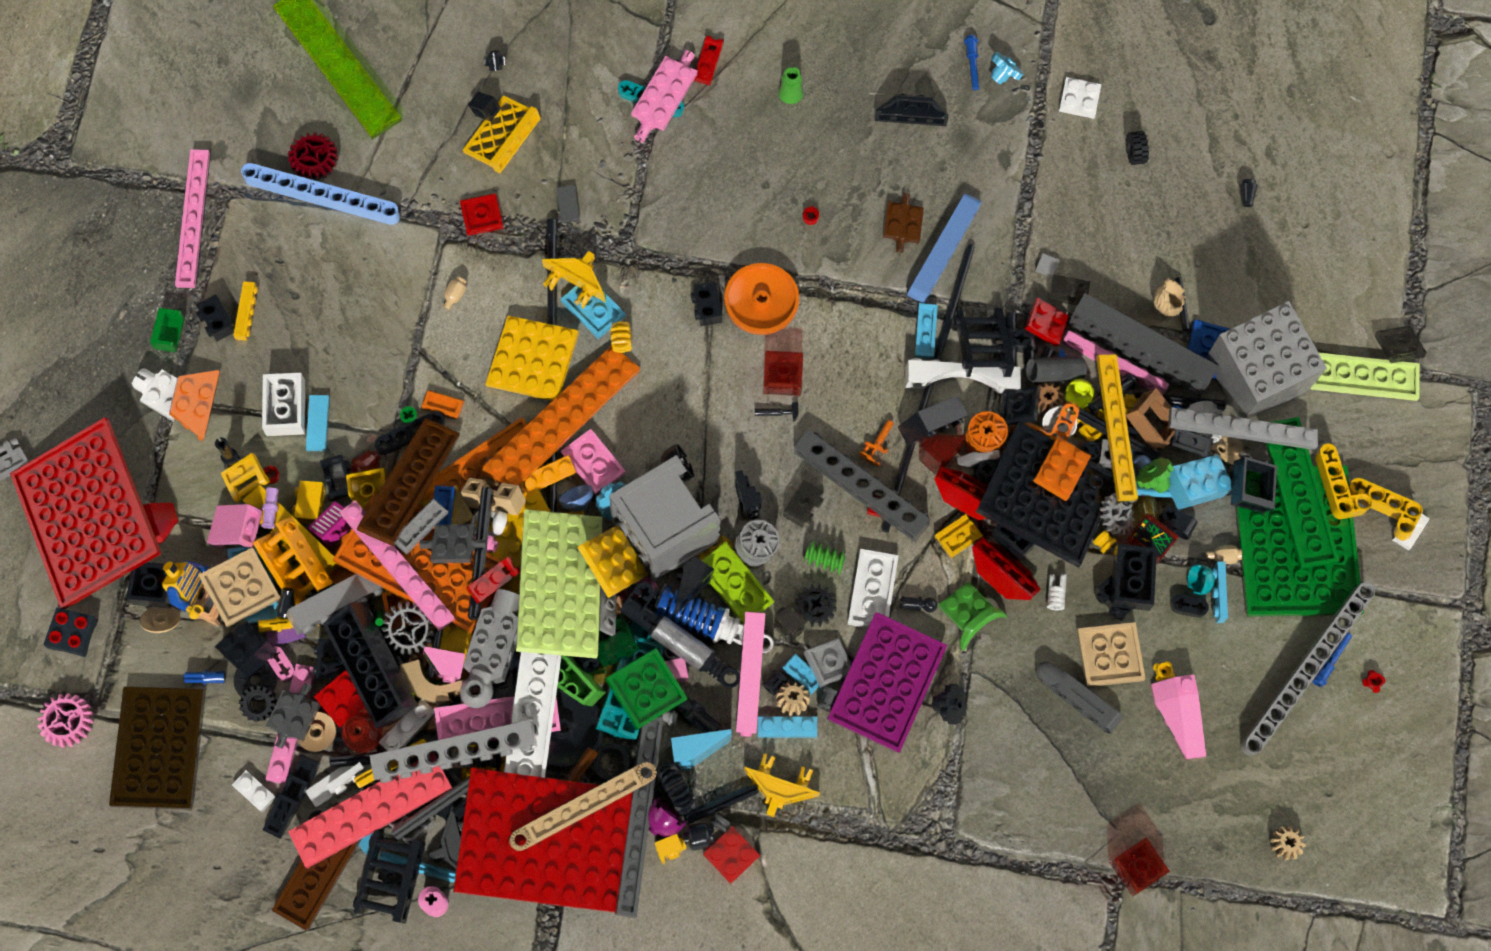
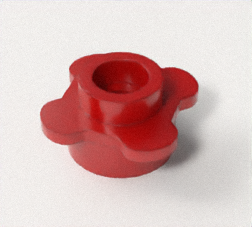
M1374 670L1368 671V676L1362 681V685L1372 689L1373 693L1380 692V687L1386 682L1385 677Z

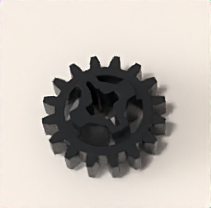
M811 584L810 590L804 587V594L799 592V599L795 600V604L799 605L795 607V612H800L798 619L804 618V624L808 621L811 622V627L814 626V623L821 627L823 621L828 624V617L833 619L834 614L832 612L837 610V607L833 606L837 603V599H832L834 593L828 594V587L822 590L821 584L817 588H814L813 584ZM825 598L828 601L829 608L824 604ZM820 600L819 607L817 606L812 611V606ZM803 603L807 606V613L804 611Z

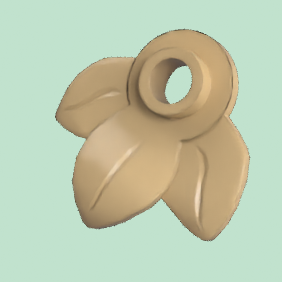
M1221 436V439L1212 445L1211 450L1215 451L1214 455H1219L1221 461L1224 460L1229 465H1233L1234 461L1240 459L1238 454L1243 450L1244 444L1239 439Z

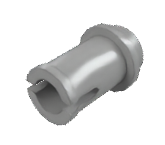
M673 710V712L668 711L660 717L663 718V721L668 722V725H675L679 714Z

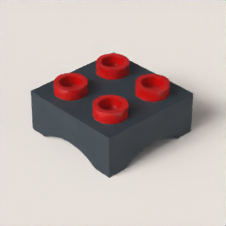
M56 607L43 645L48 649L86 657L89 642L98 619L91 615Z

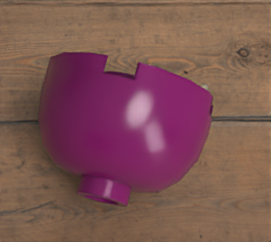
M655 798L648 812L650 826L648 830L656 837L659 834L664 837H670L679 833L686 825V821L683 820L681 822L679 820L680 815L676 814L673 807L664 801L660 804L658 803L659 798Z

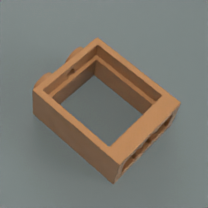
M1157 388L1144 392L1126 413L1128 420L1152 449L1165 448L1169 445L1171 437L1175 434L1176 429L1168 428L1169 409L1171 406ZM1149 407L1152 408L1166 426L1160 434L1144 416Z

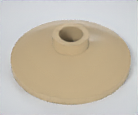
M153 607L141 615L140 625L148 632L163 633L174 629L180 623L181 616L179 611L173 607L171 609Z
M317 712L304 742L297 740L304 749L312 752L328 748L336 736L334 721L327 714ZM316 730L321 731L319 736H314Z

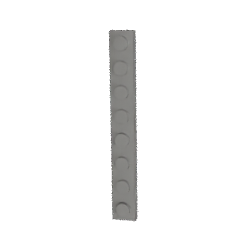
M1174 407L1169 409L1168 428L1312 450L1318 447L1317 429Z

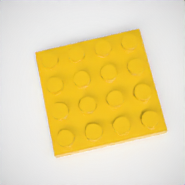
M508 315L486 380V386L553 401L561 393L579 331Z

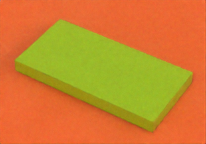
M727 541L702 560L714 568L709 584L733 614L741 619V624L745 622V611L761 613L775 602Z

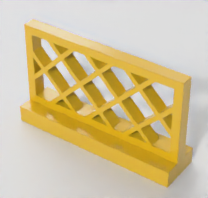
M504 95L498 104L502 108L506 102L511 105L512 109L504 111L500 109L494 118L501 117V123L492 125L490 121L484 120L463 148L465 154L493 167L494 171L501 174L541 119L536 108L532 106L529 108ZM516 112H526L523 117L516 118ZM513 113L514 119L504 121V115ZM515 124L514 130L506 132L505 126ZM503 127L504 133L493 134V129ZM490 130L491 136L481 139V134ZM505 138L503 144L496 146L495 140ZM493 142V147L483 149L482 143ZM480 144L481 150L475 152L470 150L474 145ZM495 151V155L491 160L485 158L486 153Z

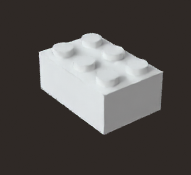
M302 373L263 374L262 429L266 436L305 434V379Z

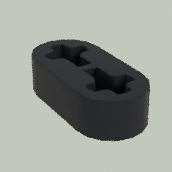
M1176 595L1170 603L1173 612L1196 618L1203 617L1209 610V605L1204 599L1186 595ZM1181 600V603L1183 605L1188 606H1182V608H1178V604L1175 603ZM1200 604L1204 610L1197 612L1198 609L1194 607Z

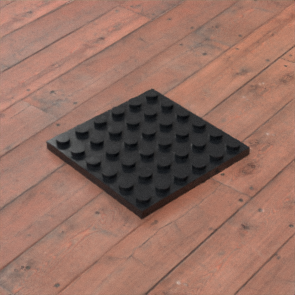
M1018 421L975 512L1079 568L1101 520L1100 515H1103V512L1100 511V508L1104 507L1101 502L1105 500L1106 496L1112 494L1115 487L1113 472L1089 460L1068 500L1061 499L1033 481L1054 440Z

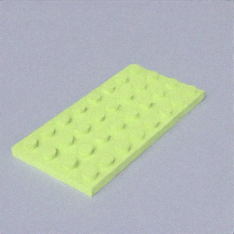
M524 509L516 651L597 658L600 584L579 551L578 546L602 534V517Z

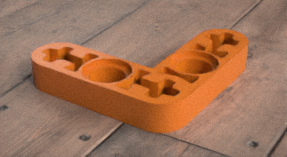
M1066 402L1052 432L1030 422L1023 424L1041 432L1054 441L1057 435L1067 441L1080 408L1076 402ZM1071 406L1074 408V412H1072L1070 418L1067 419V409H1069ZM1066 423L1069 429L1066 432H1061L1058 429V425Z

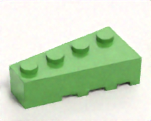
M561 655L557 687L581 704L593 706L606 692L589 673L583 670L581 664L576 662L573 656Z

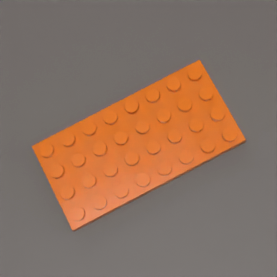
M373 494L371 499L367 503L366 507L364 508L365 512H367L370 505L376 498V494ZM413 514L412 517L410 518L409 522H410L416 515ZM435 527L422 539V541L432 540L434 536ZM351 529L334 556L333 562L413 604V600L353 529ZM418 543L406 555L400 548L394 545L454 616L455 620L450 624L472 635L478 620H470L468 618L470 593L466 587L471 584L474 552L471 563H432L430 560L431 548L420 549ZM486 552L484 574L502 560ZM504 566L502 570L507 575L509 571ZM496 591L481 601L480 613L482 609L489 607Z

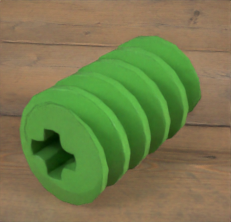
M812 540L807 548L803 563L806 559H808V565H812L815 561L817 568L823 564V570L830 566V572L832 573L837 568L838 575H840L846 557H844L843 550L839 554H837V548L830 552L829 545L823 550L822 543L815 547V541Z

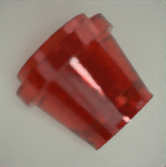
M358 712L344 723L342 738L346 746L358 753H367L374 750L380 744L379 742L383 738V727L375 728L367 712ZM357 727H361V733L359 734L355 733Z

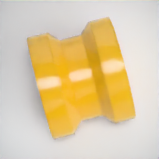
M1105 530L1092 543L1095 546H1099L1100 551L1104 554L1117 540L1111 538L1109 532Z

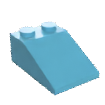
M731 729L671 738L673 761L679 771L691 770V767L696 766L731 741Z

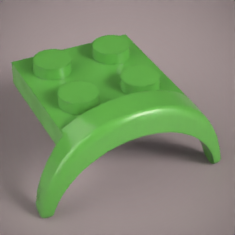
M969 582L938 604L939 608L963 632L960 640L961 650L966 649L971 638L984 625L996 618L1007 617L1000 608H995Z

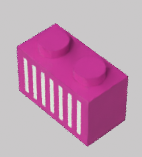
M336 502L307 528L328 549L351 529L339 513L344 507Z

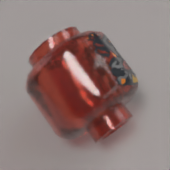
M364 449L353 457L351 469L354 473L379 469L380 457L375 451Z

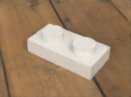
M1413 511L1409 512L1410 515H1416ZM1421 514L1413 534L1408 540L1401 541L1395 536L1392 540L1409 551L1430 518ZM1400 527L1403 531H1409L1406 527Z
M247 770L232 784L235 789L261 812L276 798Z

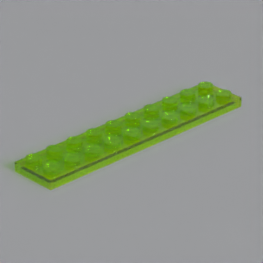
M281 0L272 6L372 140L402 121L401 116L312 0Z

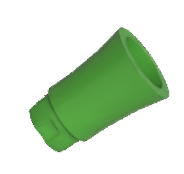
M796 67L787 68L784 71L782 83L778 91L780 99L787 104H795L803 97L802 76L800 70Z

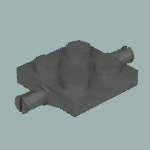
M474 524L435 525L432 540H420L419 546L420 549L431 548L430 560L432 563H471L475 548H487V539H475L476 528Z
M304 683L300 694L282 690L266 724L267 728L280 734L275 744L276 747L283 749L287 738H295L304 742L321 706L319 703L307 698L312 688L311 685Z

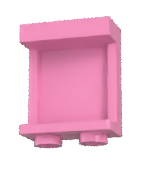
M249 504L217 506L207 543L218 548H224L228 544H240L246 548H252L263 511Z

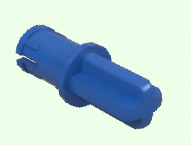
M204 669L203 672H185L184 682L203 683V685L207 683L224 684L225 671H207Z

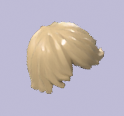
M1169 278L1166 279L1154 293L1153 301L1156 309L1164 314V316L1178 315L1185 303L1183 298L1186 296L1182 295L1185 290L1176 281H1172Z

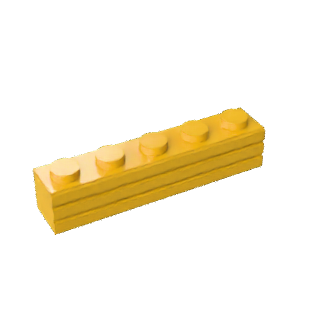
M243 281L233 334L236 340L247 341L248 337H250L249 328L252 326L251 317L254 315L253 306L256 304L255 295L258 293V287L255 282Z

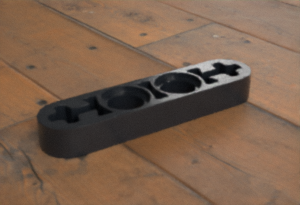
M437 411L431 412L378 437L375 441L377 452L381 455H387L409 445L416 434L413 431L414 427L421 425L425 418L433 421V418H437L439 424L445 426L443 414ZM399 433L407 435L406 439L402 442L396 440V436ZM391 437L393 438L395 445L392 444L390 440ZM382 442H385V444H387L386 449H383V447H381Z

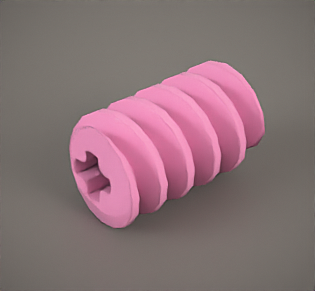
M431 886L426 887L419 894L418 903L426 914L433 917H440L445 914L449 903L442 890Z

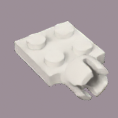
M145 368L141 369L138 372L140 376H135L132 382L133 388L143 394L140 402L169 420L174 421L175 419L169 415L177 378L163 369L158 374H154Z

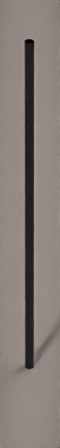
M969 244L935 352L934 359L940 360V362L974 253L975 246ZM934 383L924 388L918 411L927 408ZM915 444L907 446L894 487L898 496L901 494ZM890 504L889 506L892 510H895L897 507L895 504ZM884 520L881 531L889 533L891 524Z

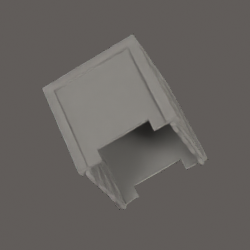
M677 455L609 495L612 522L615 526L619 525L649 574L648 577L652 583L678 569L687 561H691L695 556L697 557L719 544L718 538L720 534L718 531H720L721 514L719 512L716 514L710 504L702 509L699 507L684 485V481L681 480L687 470L683 466V458L679 459Z

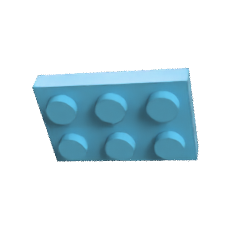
M575 286L560 301L598 340L611 330L612 323L621 321L626 317V313L604 291L606 303L592 296L584 309L581 308V303L577 306L574 301L583 289Z

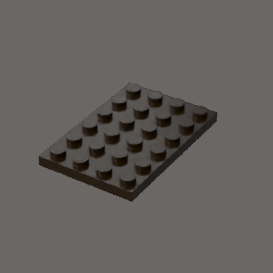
M123 686L109 800L110 807L192 810L205 697L204 689Z

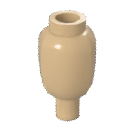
M457 276L456 279L449 282L445 291L446 302L443 305L445 309L450 310L451 306L459 302L464 295L467 281Z
M1234 545L1218 546L1214 551H1206V559H1214L1216 562H1225V564H1235L1238 560H1242V549H1237Z

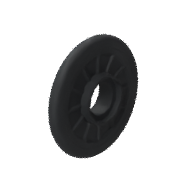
M268 661L248 679L239 670H236L234 687L240 696L247 688L254 686V684H251L250 679L255 674L261 677L259 685H266L267 688L270 687L272 689V692L277 685V675ZM256 695L251 699V701H258L264 698L260 695Z

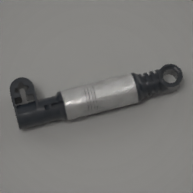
M642 582L638 584L619 611L647 630L649 636L657 640L665 648L667 647L678 657L680 656L689 665L700 672H710L708 675L711 676L713 674V678L717 677V681L727 688L736 687L740 681L739 672L729 664L726 666L725 661L722 663V659L719 658L717 660L715 651L711 650L703 642L701 643L692 634L690 635V633L663 614L658 615L647 607L655 595V590L649 583ZM648 587L650 595L643 597L647 601L644 605L635 599L633 595L636 593L640 596L641 592L639 590ZM728 672L734 673L736 675L735 682L727 683L724 679L725 674Z

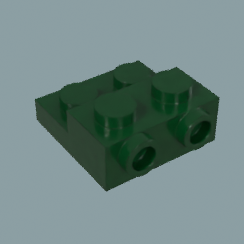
M624 614L616 617L615 635L610 636L599 630L598 659L604 667L613 665L617 660L630 656L640 649Z

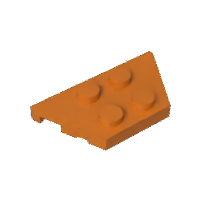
M219 370L179 376L176 380L169 415L175 420L180 421L181 425L187 430L190 429L201 441L205 437Z

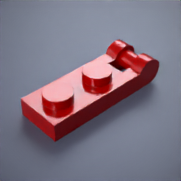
M706 35L696 68L697 76L694 82L711 86L724 39L719 38L717 40L713 39L712 36ZM710 45H711V46H715L716 49H715V50L709 49V48H710Z
M510 556L466 587L477 604L520 573V569L511 562L513 560ZM504 566L509 571L507 575L502 570Z

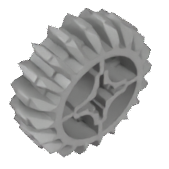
M407 600L406 607H403V604L399 602L398 610L395 606H392L393 614L390 612L385 614L390 619H383V623L388 625L381 628L382 631H388V633L383 635V638L387 639L390 637L387 645L389 646L394 642V651L397 650L398 646L401 647L400 654L404 653L405 648L408 649L409 655L412 654V648H415V652L419 653L420 649L418 646L424 649L427 647L424 643L425 641L431 644L432 640L428 635L434 636L435 632L430 631V629H434L435 626L429 623V619L421 609L416 608V603H413V607H410V601ZM406 612H414L418 614L422 618V620L413 621L409 618ZM401 614L402 626L392 630L393 620ZM406 621L407 623H410V625H415V627L412 628V635L410 632H408V630H403V628H405ZM425 625V634L417 641L415 631ZM406 635L411 643H404L395 636Z

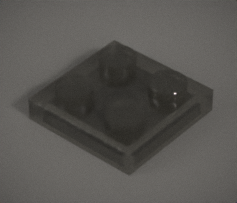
M1410 325L1376 331L1375 338L1391 364L1424 358L1427 353Z

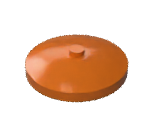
M768 263L750 264L738 270L728 281L724 295L725 309L729 318L740 329L752 334L768 335L784 329L794 319L799 306V291L793 278L782 268Z

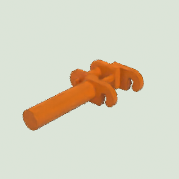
M891 420L886 421L874 445L870 441H865L864 444L866 446L863 452L859 451L862 458H866L868 463L879 467L880 463H876L872 456L877 450L885 454L888 452L881 445L894 424ZM869 448L873 449L870 455L866 454Z

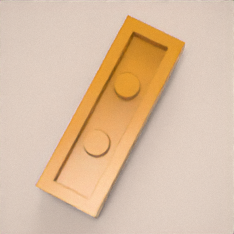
M569 455L538 468L519 486L522 494L527 496L529 493H533L536 488L540 490L575 474L576 471Z

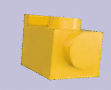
M677 834L654 843L661 864L666 863V858L673 860L680 857V853L687 849L683 838L679 839Z

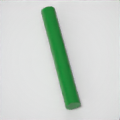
M376 609L374 611L375 623L377 626H381L383 624L382 611Z

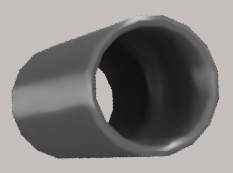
M1082 356L1031 358L1027 362L1026 373L1031 382L1073 381L1074 379H1084L1087 373V365Z

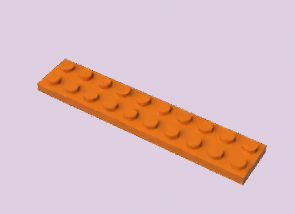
M611 345L483 466V471L500 485L501 483L520 486L638 374L640 367L623 353L614 352Z

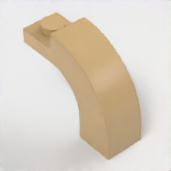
M420 660L399 665L409 689L425 702L435 705L453 704L452 695L454 697L460 696V688L465 679L446 685H434L426 679L423 664Z

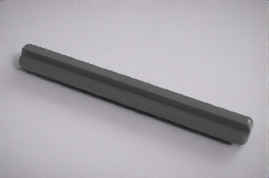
M469 777L392 830L396 839L402 838L468 791Z

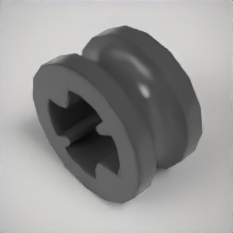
M715 814V820L711 821L710 824L725 833L727 831L726 826H730V822Z

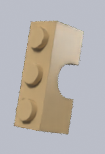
M469 478L461 494L469 508L479 509L482 487H489L486 480ZM501 483L497 491L493 490L491 511L518 515L526 502L519 486Z

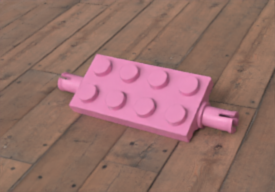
M685 50L679 62L667 56L664 57L631 113L632 117L637 118L641 122L640 128L634 135L637 141L641 138L640 142L643 143L650 131L656 128L664 131L697 76V70L689 67L695 57L691 51L689 53V50Z

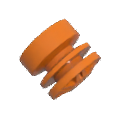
M991 411L976 414L970 420L964 437L967 451L969 453L1001 451L1008 434L1005 420L997 413Z

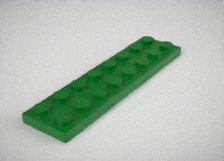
M1299 417L1271 421V423L1302 427ZM1266 443L1270 462L1273 465H1277L1276 484L1299 568L1306 569L1338 563L1337 550L1309 450Z

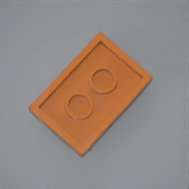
M1058 436L1033 481L1067 501L1091 456Z

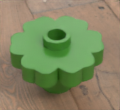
M1159 458L1153 460L1151 464H1146L1138 471L1139 475L1135 477L1137 484L1140 488H1153L1158 493L1165 492L1171 486L1169 477L1171 476L1170 472L1174 470L1173 464L1169 459Z

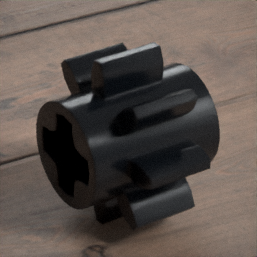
M500 50L488 51L487 56H484L485 67L489 66V71L502 70V65H506L505 55H501Z

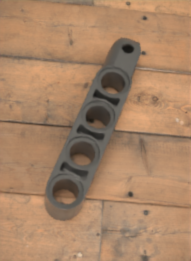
M1044 661L1038 665L1036 669L1038 680L1104 732L1111 734L1123 719L1118 711L1054 664Z

